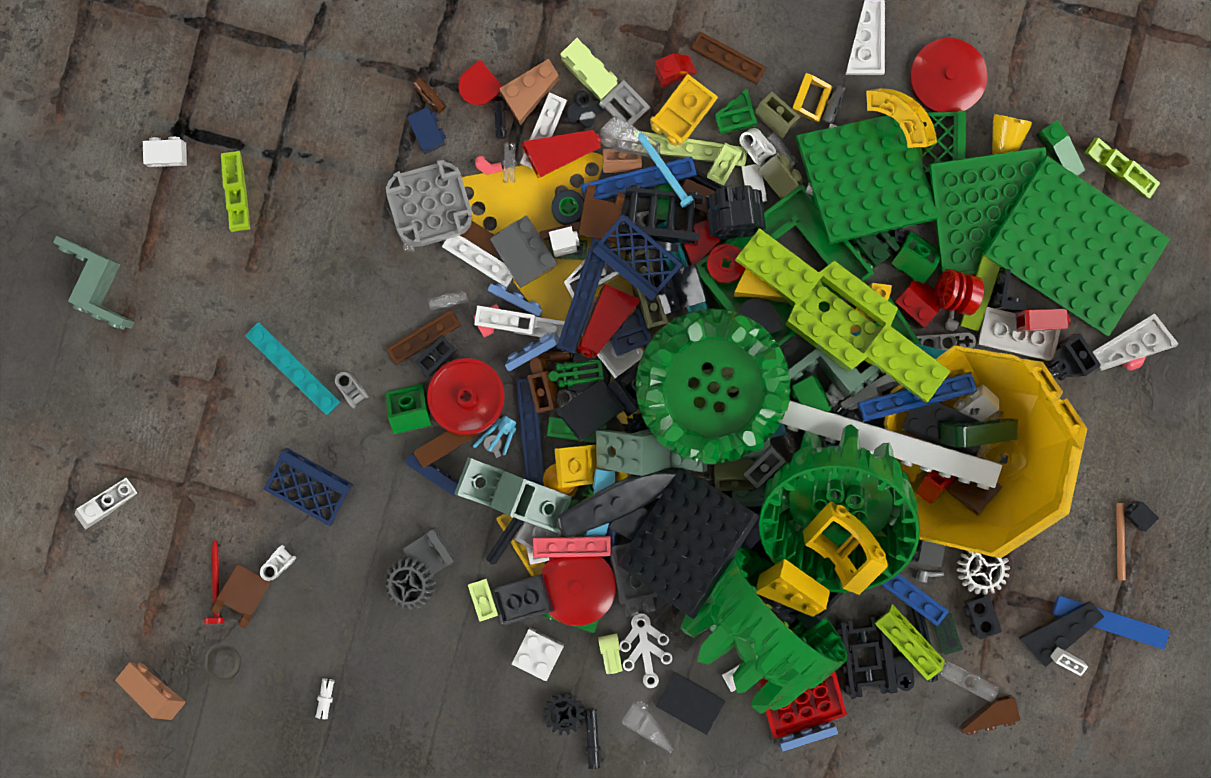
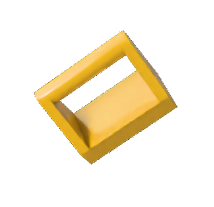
M806 73L792 109L804 118L820 122L833 86ZM810 84L824 88L815 114L801 108Z

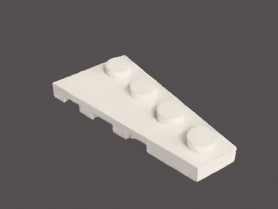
M864 0L845 75H884L885 0Z
M1153 314L1094 350L1093 353L1101 364L1098 369L1102 371L1176 347L1178 342L1159 318Z

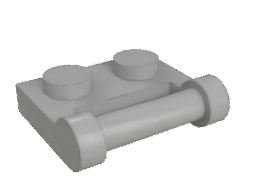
M624 80L599 104L622 125V129L625 132L650 109V106ZM613 99L631 116L629 120L610 103Z

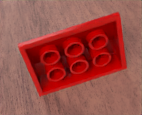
M836 672L832 673L817 687L807 689L788 706L775 711L768 709L765 712L774 739L847 716ZM764 678L756 683L758 691L768 682V680Z

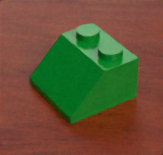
M910 231L900 246L901 248L895 254L891 264L899 271H904L910 275L914 281L924 284L938 265L940 260L939 250L925 239Z
M816 374L792 386L791 394L795 401L799 400L803 405L825 412L833 409Z
M423 383L386 392L388 419L394 434L431 426L430 411Z

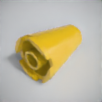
M994 114L992 154L1019 151L1031 128L1032 122Z

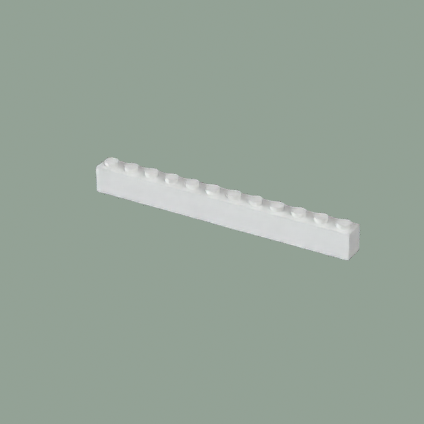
M791 400L781 422L788 425L787 429L796 432L799 429L809 431L816 435L825 436V440L836 443L837 440L840 441L843 428L852 424L859 430L860 447L869 450L871 454L882 443L890 442L894 458L900 459L902 464L912 467L914 463L920 465V469L931 472L932 469L940 471L939 475L950 478L953 475L959 477L958 481L967 484L973 481L978 483L977 487L989 490V487H996L1002 465L996 462L831 412H825Z

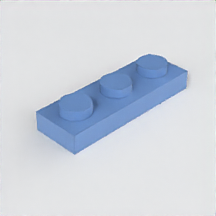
M499 283L496 286L490 284L488 288L490 293L537 317H541L543 310L540 309V304L532 300L530 303L524 301V296L517 292H513V294L507 292V287Z
M555 332L551 335L547 333L539 339V342L535 344L531 342L523 348V351L519 353L516 351L510 354L505 364L507 370L511 371L557 345L559 341L557 333Z
M825 722L820 724L819 728L813 730L812 728H806L800 731L801 734L797 735L787 734L782 737V740L778 741L782 751H786L837 735L838 731L834 723Z

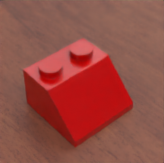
M912 280L894 301L899 311L920 329L925 328L940 310L934 302V289L926 282L922 284Z

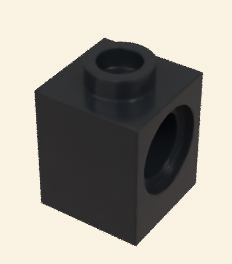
M1141 501L1130 503L1126 507L1127 511L1124 513V516L1139 531L1144 532L1159 519Z

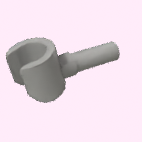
M949 311L945 328L954 332L959 322L953 320L954 311Z
M919 570L916 580L927 582L928 577L944 576V572Z

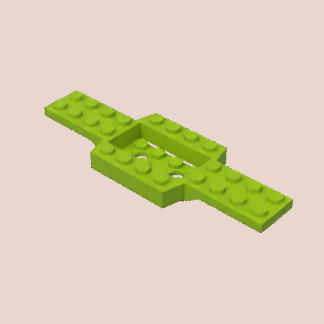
M760 228L735 261L781 294L793 307L786 325L846 371L850 372L861 362L866 361L881 369L925 403H928L951 372L892 328L891 324L898 308L836 261H833L822 271L817 272ZM822 282H824L826 285H828L830 288H832L834 291H836L838 294H840L842 297H844L846 300H848L862 312L867 314L881 326H877L873 322L868 320L857 310L852 308L850 305H848L846 302H844L842 299H840L838 296H836L834 293H832L830 290L822 285ZM819 303H828L829 311H820ZM856 325L860 327V335H852L850 332L851 326Z

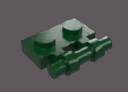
M888 231L851 239L874 268L891 256L886 249L891 247L896 252L901 248L896 242L897 239L894 236L892 237ZM877 234H880L886 241L883 245L877 239Z

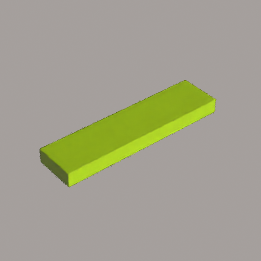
M983 255L976 276L980 277L984 283L982 302L973 315L963 314L960 326L976 331L980 330L1000 266Z

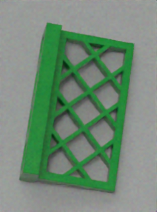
M966 111L927 113L936 122L933 125L934 128L939 125L945 133L939 139L936 138L937 143L933 144L929 149L927 147H918L921 163L922 158L927 153L936 160L934 163L941 162L940 159L947 153L953 160L965 159ZM945 117H954V124L948 130L940 123ZM947 134L953 139V144L948 149L940 142ZM937 144L945 150L939 158L930 151ZM922 163V166H923V168L925 169V171H924L925 174H926L927 172L930 174V168H929V167L927 168V167Z

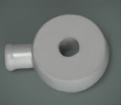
M488 435L484 439V448L488 452L494 453L496 458L502 456L499 451L502 445L501 439L489 451L488 448L497 435Z

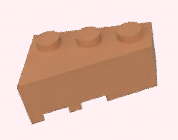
M547 59L499 88L520 125L559 81V75L550 60Z
M129 662L115 680L154 719L172 720L186 703L185 700L149 672L148 668L140 662Z

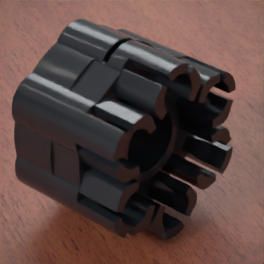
M744 185L745 199H743L741 186L735 187L736 198H734L733 188H726L727 201L724 188L717 189L714 194L706 196L709 235L721 240L754 236L759 228L762 231L765 230L766 224L761 190L752 189L750 185Z

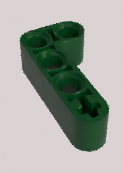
M1005 418L965 424L956 422L940 423V443L949 446L969 447L1018 440V419Z

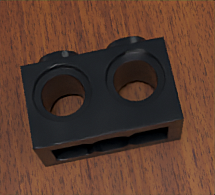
M982 594L964 601L963 611L965 616L970 618L971 625L969 627L973 636L976 635L981 640L1002 632L990 595ZM981 603V605H982L981 611L978 612V613H975V612H974V606H975V604ZM987 621L988 628L985 631H981V623Z

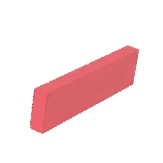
M610 536L533 537V558L611 556Z

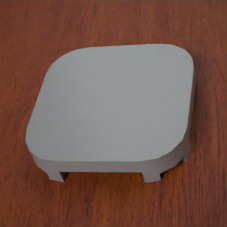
M440 160L437 161V164L400 173L399 171L393 174V177L388 181L386 194L396 229L401 240L407 245L419 247L460 236L470 228L472 209L458 167Z

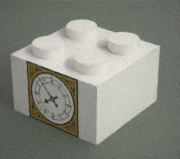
M530 627L512 665L547 681L564 647V643Z

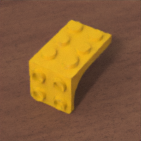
M687 74L655 117L650 119L651 129L659 135L662 133L666 135L667 141L673 146L679 145L682 147L716 102L718 96Z
M596 445L554 449L558 488L593 484L595 470L600 469L597 468ZM612 447V452L616 455V449ZM615 471V482L630 477L631 474Z

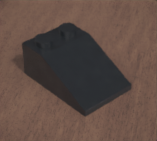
M640 360L607 385L625 407L624 413L627 417L639 409L636 395V376Z

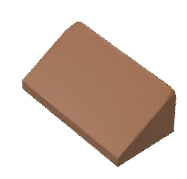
M641 148L603 149L604 173L632 172L642 169Z

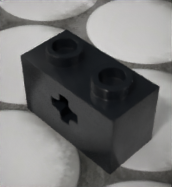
M442 335L415 363L430 377L458 350Z

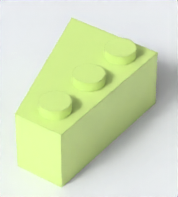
M578 38L561 53L563 65L600 102L618 86L617 77L611 71L608 73L604 68V64L598 58H595Z

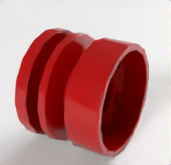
M945 270L936 283L934 290L935 305L940 309L955 311L956 313L968 316L973 315L978 310L983 299V280L980 277L963 274L955 270Z

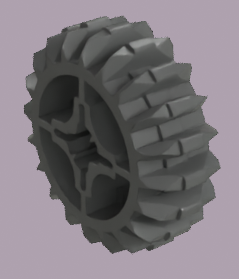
M411 558L406 560L400 559L398 563H393L392 568L387 570L389 574L384 579L388 582L384 583V586L389 587L385 594L392 595L389 600L395 599V606L401 603L402 609H405L407 606L409 610L414 609V607L419 609L421 604L426 605L428 603L427 600L432 598L431 593L435 592V588L432 586L436 584V581L431 580L434 574L428 573L430 567L424 568L425 562L418 564V559L416 558L413 561ZM401 570H410L406 576H398ZM413 591H422L419 597H410Z

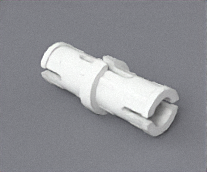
M322 679L321 692L317 697L319 703L316 718L320 719L323 711L322 719H328L330 702L333 700L331 695L334 680L332 679L329 680L328 687V679Z

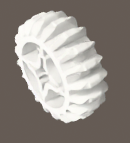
M966 551L968 555L963 553L960 555L964 558V561L958 560L957 563L962 565V568H957V571L963 572V574L959 575L958 578L965 579L962 585H969V591L974 590L975 594H979L982 591L983 595H987L989 590L993 594L995 593L994 587L998 590L1001 589L999 583L1006 584L1003 577H1009L1005 570L1010 569V566H1004L1009 561L1007 558L993 557L996 561L986 562L980 553ZM976 557V558H975L976 564H975V566H974L972 569H970V571H969L970 563H971V561L973 560V558ZM981 565L988 566L985 573L980 571ZM997 569V574L992 580L991 573ZM980 575L986 584H977L971 577Z

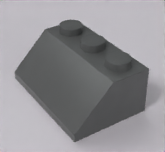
M528 216L510 224L490 239L520 288L550 272L557 265Z

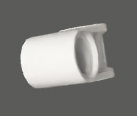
M751 128L740 136L741 146L748 152L756 164L762 166L769 156L776 154L775 147L759 129ZM749 135L753 137V142L750 141Z
M281 545L261 567L260 576L267 581L278 578L296 560V557L291 556L284 549L285 546ZM269 566L273 567L275 571L272 577L266 574V569Z

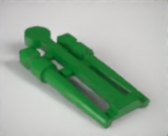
M601 360L558 363L555 368L557 371L562 370V373L558 374L555 371L549 373L551 381H556L559 377H563L564 380L558 381V386L561 388L566 385L569 387L575 384L603 380ZM598 365V368L577 371V367ZM573 368V372L566 373L565 370ZM599 372V377L578 379L580 374ZM574 375V379L571 378L566 381L567 376Z

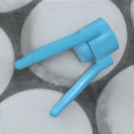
M505 415L502 419L498 418L496 423L478 439L473 447L476 448L497 428L499 433L488 450L491 451L503 433L507 435L509 432L502 452L503 455H506L512 436L516 431V428H514L516 422Z

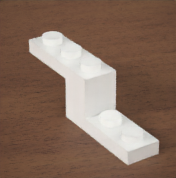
M477 306L474 325L513 331L517 334L542 337L547 333L551 335L556 332L560 338L565 321Z

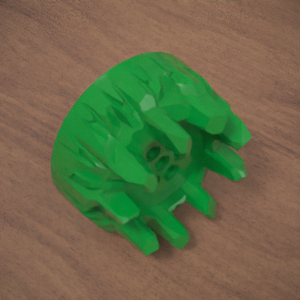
M701 309L688 312L673 319L654 335L645 348L639 362L636 376V395L640 412L647 427L663 446L672 452H676L683 458L692 459L696 462L700 461L705 464L724 463L726 461L738 460L742 456L762 449L764 443L776 432L784 418L785 411L788 410L790 402V374L779 345L770 333L756 321L730 310ZM706 362L713 365V371L708 374L704 373L701 368ZM724 367L732 368L733 374L730 378L722 376L721 371ZM696 377L699 380L697 388L688 386L690 378ZM710 382H717L719 384L717 392L711 393L708 391L707 387ZM731 386H735L739 390L736 397H730L727 394V390ZM699 396L705 399V405L700 408L694 405V399ZM717 401H722L725 404V409L721 412H717L713 408Z
M852 424L843 428L839 447L829 446L823 448L821 447L818 435L806 431L803 435L801 449L794 453L791 463L785 462L773 473V477L766 484L759 519V532L767 555L775 565L786 559L826 587L830 592H851L843 589L841 580L834 570L836 565L829 557L824 558L815 550L805 546L803 530L831 501L837 505L844 506L848 512L861 521L873 534L886 554L888 567L865 590L884 584L903 571L910 563L919 542L918 502L915 499V493L910 485L907 473L901 471L900 463L894 458L890 442L879 445L874 449L873 454L869 450L861 448L859 430ZM832 521L822 532L823 535L828 537L838 547L852 535L835 521ZM860 544L847 556L856 570L868 560Z
M740 546L695 619L686 615L681 629L687 635L694 638L710 628L711 635L702 643L698 656V662L709 665L733 648H736L740 659L743 660L733 674L737 693L746 692L762 678L768 680L754 696L751 703L752 708L763 714L768 709L775 711L786 707L807 689L817 687L847 661V652L840 636L826 616L810 630L797 618L791 623L782 622L771 611L772 607L769 604L766 605L757 595V588L751 586L758 583L759 575L774 566V564L751 549Z

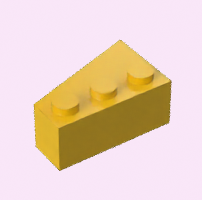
M745 269L734 293V297L763 298L770 301L789 303L781 294L747 269Z
M786 559L761 573L756 586L757 594L812 617L826 610L830 590Z

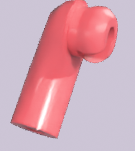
M478 156L475 159L476 168L486 175L503 172L501 162L490 164L483 156Z
M1147 356L1124 363L1122 367L1130 371L1140 368Z

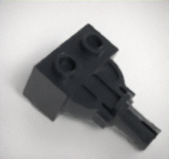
M1081 333L1072 334L1058 343V349L1053 359L1048 361V364L1051 365L1048 367L1049 372L1054 379L1058 377L1061 381L1066 377L1087 376L1101 366Z

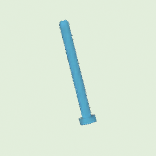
M643 133L638 134V140L680 198L682 208L689 205L694 200L692 196H687Z

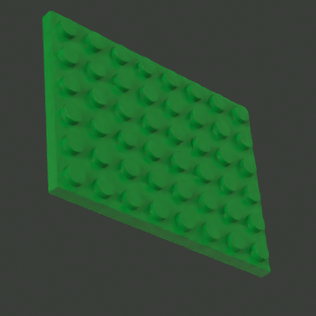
M1045 156L983 256L1004 270L1011 269L1010 274L1063 309H1067L1068 312L1104 336L1109 337L1169 243L1170 238L1049 156Z

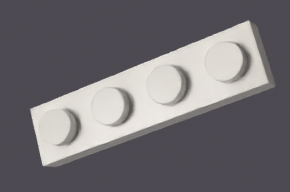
M550 92L548 93L530 140L552 137L566 104V99ZM524 152L520 164L533 169Z
M462 236L446 239L442 246L503 286L508 287L511 283L513 276L505 263Z

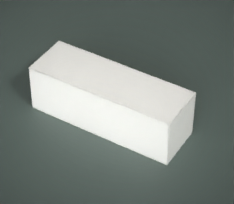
M1059 647L1050 656L1057 664L1080 676L1088 668L1083 660Z

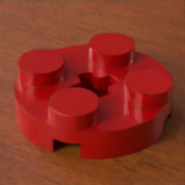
M729 244L716 246L710 252L707 260V269L711 277L722 284L737 281L745 271V267L735 261L741 250ZM723 259L732 262L729 265L730 268L721 266L723 264Z

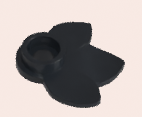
M586 91L576 92L573 96V103L567 110L569 121L572 123L579 120L583 126L591 128L595 121V114H602L604 112L603 108L599 105L600 101L591 98L590 94ZM579 98L584 99V104L579 102Z

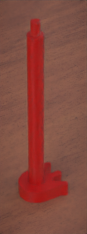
M217 540L213 541V546H211L213 602L219 595ZM213 612L212 618H204V624L224 623V617H220V612L218 614Z

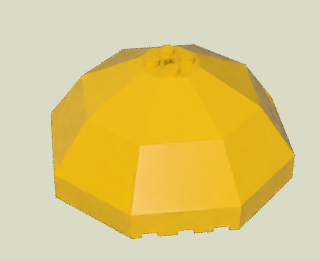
M954 345L935 359L951 371L945 379L971 372L976 388L984 384L999 398V410L984 421L1005 418L1018 419V440L980 446L976 457L1002 465L997 480L1002 489L978 515L974 514L947 491L930 505L916 493L927 475L914 483L909 478L910 485L915 493V499L918 502L919 540L1002 558L1069 514L1087 427L1067 398L1065 400L1060 399L1063 391L1043 362L1021 359L1011 354ZM900 384L891 393L906 390V388ZM967 395L945 400L940 403L954 409V404L956 403V401L965 398ZM909 410L885 417V429L925 440L901 429ZM1001 455L1008 456L1006 464L1000 463Z

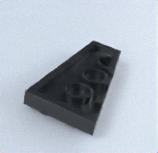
M1089 601L1067 612L1066 615L1060 618L1057 617L1051 620L1050 623L1042 627L1039 626L1033 629L1034 631L1020 636L1019 639L1046 667L1053 661L1050 656L1057 647L1065 651L1103 619L1104 616Z

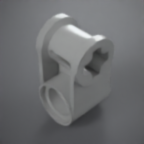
M341 372L337 374L335 384L353 409L361 400L369 398L367 392L351 373ZM343 375L349 378L347 386H343L340 383V378Z

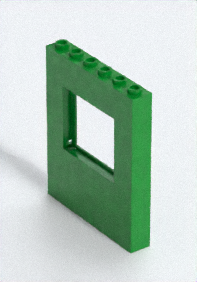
M803 184L764 212L766 229L763 231L773 239L777 240L796 225L827 265L836 261L864 283L874 275L873 266L868 261L865 262L863 260L861 251L856 246L853 247L849 240L828 244L813 195L805 193L807 187L805 188ZM753 236L729 239L723 244L736 246L742 251ZM709 255L696 264L702 284L722 309L739 313L741 306L747 300L752 299L741 296L734 297L735 290L742 276L732 283H719L708 272L707 260ZM723 259V264L721 266L730 268L729 265L732 262ZM822 282V285L824 287H826L840 299H844V297H842L840 294H838L836 291H834L832 288H830L828 285ZM767 300L776 309L782 326L781 331L770 335L781 347L797 335L796 332L786 325L793 307L791 305L789 307V303ZM819 303L820 311L827 312L829 310L828 303Z

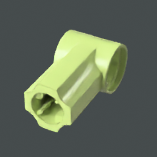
M617 633L598 637L606 674L623 671Z

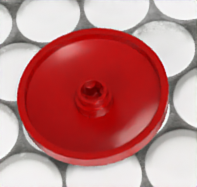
M942 38L926 45L915 57L910 70V85L913 94L925 108L932 112L968 110L981 98L987 84V68L981 54L971 44L956 38Z
M462 358L448 362L435 373L428 387L427 401L432 416L445 430L458 435H474L485 431L497 421L504 407L505 392L502 381L493 368L476 359Z
M602 556L552 557L541 572L554 611L549 614L561 623L572 626L593 623L600 619L613 603L616 592L615 577L610 565Z

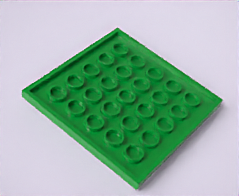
M887 115L796 136L795 139L828 244L925 223L939 218L917 147H907L905 134L900 124L893 117Z
M1046 147L929 164L932 196L939 214V218L935 220L941 274L947 269L970 275L977 273L983 252L986 251L1046 156Z

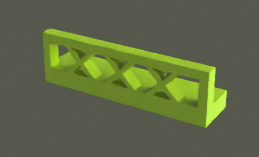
M891 604L887 608L886 613L878 618L875 624L928 681L943 670L945 660L900 611Z

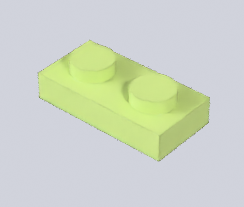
M724 143L707 174V178L724 186L742 151Z
M487 578L468 584L479 621L498 616Z

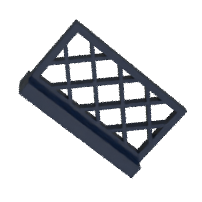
M624 214L618 218L592 250V252L651 301L654 300L659 291L683 265L682 262ZM622 220L629 224V233H619L618 225ZM633 235H642L645 238V245L634 246ZM619 236H630L631 246L620 247ZM608 237H617V247L609 248L604 242ZM656 247L659 249L660 257L649 258L648 248ZM645 248L646 259H635L634 249ZM632 249L633 260L622 259L620 250ZM663 260H672L677 265L672 270L664 271ZM649 261H661V271L650 272ZM647 262V272L639 273L636 270L635 263ZM662 274V282L658 287L651 283L650 275Z
M286 448L281 451L279 460L264 490L331 526L354 484ZM282 462L289 465L291 473L282 475L280 469ZM301 472L306 474L308 482L299 484L296 474ZM292 475L295 486L286 488L283 478ZM280 479L283 489L277 491L270 487L273 480ZM313 483H322L325 491L315 493ZM309 484L312 495L303 497L300 487ZM296 488L299 499L293 500L289 498L287 490ZM336 491L342 494L339 501L332 503L329 493ZM326 494L329 504L319 506L317 496ZM313 497L316 508L309 509L306 507L304 500ZM330 507L332 512L330 519L322 515L321 509Z

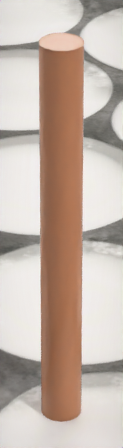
M1116 503L1118 580H1126L1124 503Z

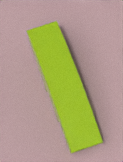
M1094 138L1084 153L1104 170L1147 199H1150L1160 184L1159 181L1134 160L1127 159L1117 149H1111L1100 138Z
M241 152L221 153L223 188L225 190L226 209L229 216V229L231 232L250 229L249 209Z

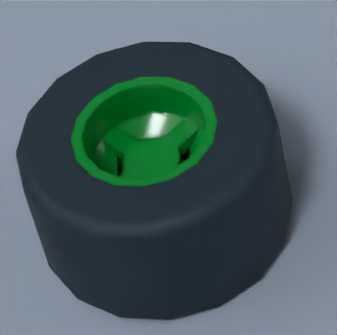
M574 190L559 192L552 201L551 209L554 218L563 225L581 221L584 198Z

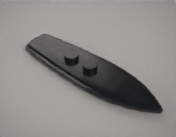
M660 470L644 476L633 475L611 484L558 515L557 522L560 531L566 538L616 521L643 508L654 501L671 485L677 471Z

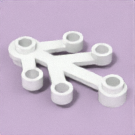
M639 613L632 618V630L625 640L620 642L621 651L628 652L631 649V642L639 633L640 642L629 658L624 660L623 668L626 671L633 670L634 663L642 653L646 672L643 677V683L648 688H654L657 686L659 679L657 674L653 672L650 651L661 658L664 664L672 662V655L647 639V633L657 638L660 645L668 644L669 637L666 633H661L652 627L647 615ZM639 620H643L645 622L643 627H639L637 625V622ZM666 636V642H661L659 640L660 637ZM624 642L629 644L627 649L622 648ZM669 655L670 660L664 661L663 656ZM630 661L632 667L626 668L625 663ZM649 677H653L655 681L654 683L649 684L647 682V679Z

